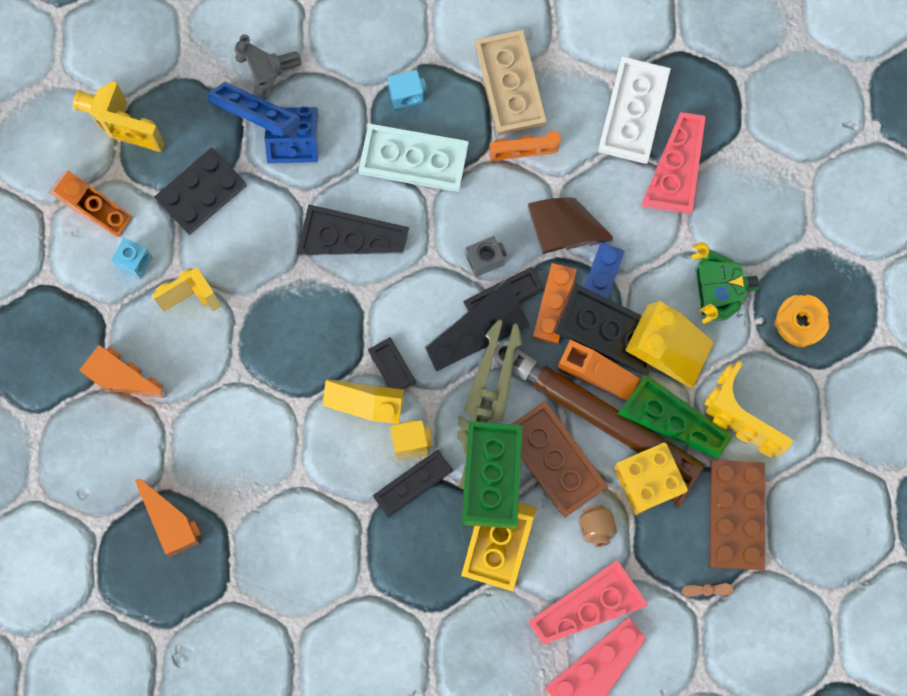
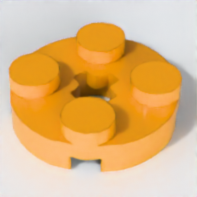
M794 295L786 299L779 307L775 326L785 341L799 348H805L806 346L816 344L826 335L829 329V313L824 303L812 295ZM806 315L808 317L806 321L808 326H800L797 323L798 319L796 316L802 317Z

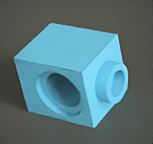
M417 70L387 77L394 109L423 103V93H427L424 78H419Z
M123 237L112 258V262L118 269L141 279L152 259V255L146 247Z

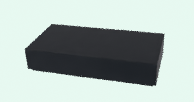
M391 337L368 349L371 358L389 388L405 390L416 384L415 378Z

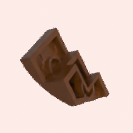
M552 198L528 203L527 207L542 254L564 248L570 250L588 244L594 246L600 244V242L605 243L613 240V236L576 198Z

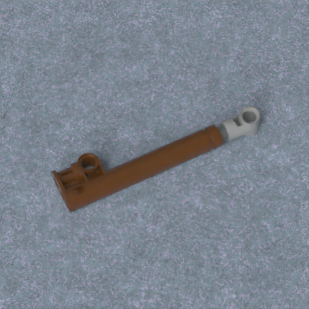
M509 341L500 342L495 349L494 362L501 369L504 360L499 357V353L507 350ZM516 347L512 373L524 381L527 379L534 383L533 388L539 392L545 393L544 395L638 454L666 443L688 489L686 493L670 499L675 502V508L678 509L703 470L704 463L645 426L618 415L619 410L563 375L555 373V370L547 365L544 368L536 365L538 361Z

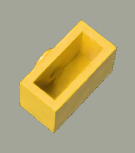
M409 420L399 425L390 426L397 461L428 455V447H432V439L429 426L424 427L422 420Z

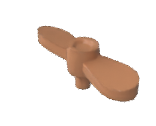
M726 583L715 586L705 584L703 587L686 585L682 588V594L687 597L702 594L704 596L712 594L726 596L733 592L732 585Z

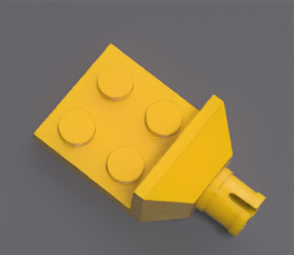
M113 81L99 88L96 95L85 93L81 90L76 92L73 100L74 110L89 113L95 123L108 137L162 153L165 142L155 123L145 118L140 120L133 119L130 115L124 113L128 102L118 83Z

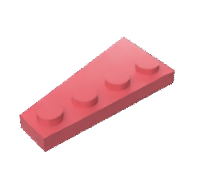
M680 112L641 207L692 214L706 116Z
M617 560L535 616L528 623L544 645L649 605Z
M629 617L626 618L548 684L545 689L551 696H606L642 646L646 637Z

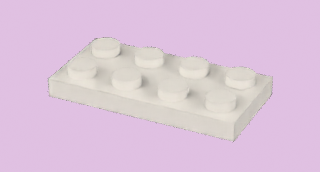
M621 57L598 152L644 164L648 163L671 68Z

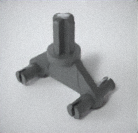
M241 35L234 49L236 61L243 63L247 60L257 84L254 87L253 95L266 100L276 77L281 74V71L301 65L300 54L296 51L279 56L275 53L269 54L250 44V37L248 35Z

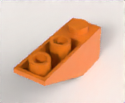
M69 170L64 171L48 192L70 209L116 237L121 234L132 218L129 213Z
M572 340L569 341L557 370L624 401H627L632 395L640 379L598 352Z
M98 345L79 369L81 373L105 391L157 398L166 397V394L161 390L163 385L151 376L148 380L141 376L142 370L132 362H129L127 365L119 360L122 355L110 346L105 350Z

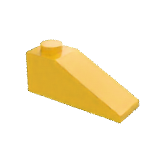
M326 379L323 406L371 421L399 424L405 390Z

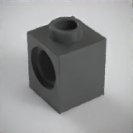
M494 236L465 247V256L475 277L504 266V257L507 254L502 242L497 243ZM489 251L494 257L491 260H484L480 257V254Z

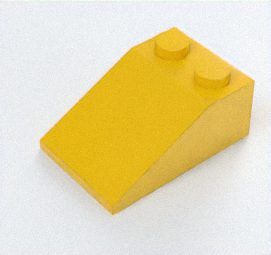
M657 301L647 305L626 351L687 387L693 388L714 342L683 314L665 303Z
M518 502L517 529L474 526L461 576L513 591L538 507Z

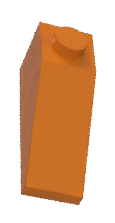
M140 478L135 480L167 556L172 557L200 544L198 536L201 535V532L195 520L191 522L187 516Z

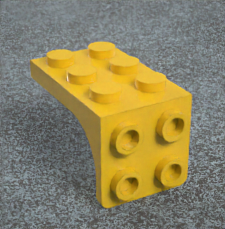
M738 360L734 365L729 363L717 380L720 387L716 385L704 402V405L707 406L704 414L712 418V422L722 429L726 430L728 428L735 432V436L742 442L748 444L752 442L758 446V450L762 454L771 458L773 456L779 457L790 448L794 440L749 414L738 405L733 395V381L743 362Z

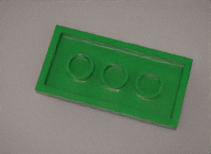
M469 421L461 525L517 529L522 425Z

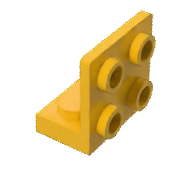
M198 267L186 269L179 274L178 279L171 283L166 282L160 285L156 292L152 294V297L163 312L194 293L204 307L209 305L212 311L221 307L220 302Z
M666 443L622 460L613 467L635 516L688 491Z

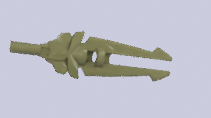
M498 320L486 334L489 346L475 377L464 409L470 415L469 421L495 423L504 419L514 351L516 347L522 345L520 330L517 324H514L496 391L487 390L485 387L501 331L502 321ZM458 416V424L462 429L458 431L457 439L463 445L466 461L469 421ZM465 467L459 485L461 489H464Z

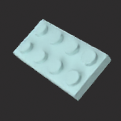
M368 124L359 174L459 192L469 141Z

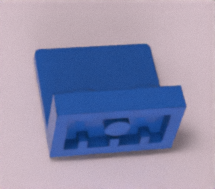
M308 106L295 108L281 107L298 115L300 125L284 137L265 129L264 141L267 163L318 162V108Z

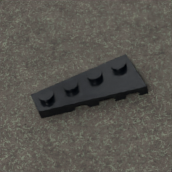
M308 204L297 255L404 254L409 227Z

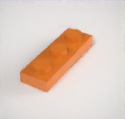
M554 263L551 264L533 339L558 345L560 335L553 333V330L573 285L577 269Z

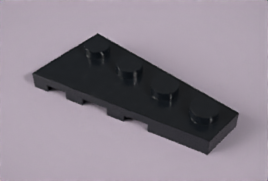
M509 279L504 280L495 290L486 295L477 305L468 310L459 320L424 347L435 371H439L488 347L489 340L486 334L498 320L502 321L498 341L511 336L514 324L519 326L520 331L530 326Z

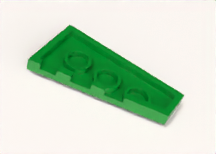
M645 375L618 413L620 416L716 459L721 456L733 438L731 434L647 375Z

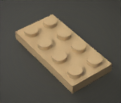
M519 30L474 40L497 136L545 126L547 121L524 31Z

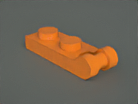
M550 131L544 137L534 138V136L526 135L518 140L497 139L489 144L490 161L554 154L559 150L561 135L557 131Z

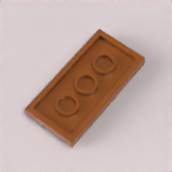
M546 401L512 423L513 425H522L521 460L564 519L608 488L607 484Z
M710 461L709 568L765 570V463Z

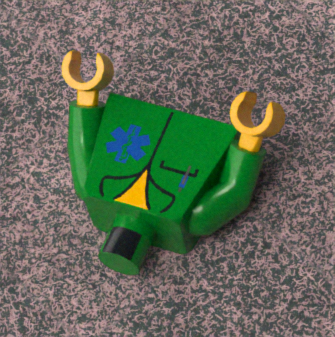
M706 243L694 244L692 248H696L698 253L691 255V258L693 260H703L699 261L695 268L701 307L699 312L707 316L702 322L706 324L710 321H725L740 310L741 305L746 300V292L759 290L757 275L743 276L740 263H735L732 259L709 249Z

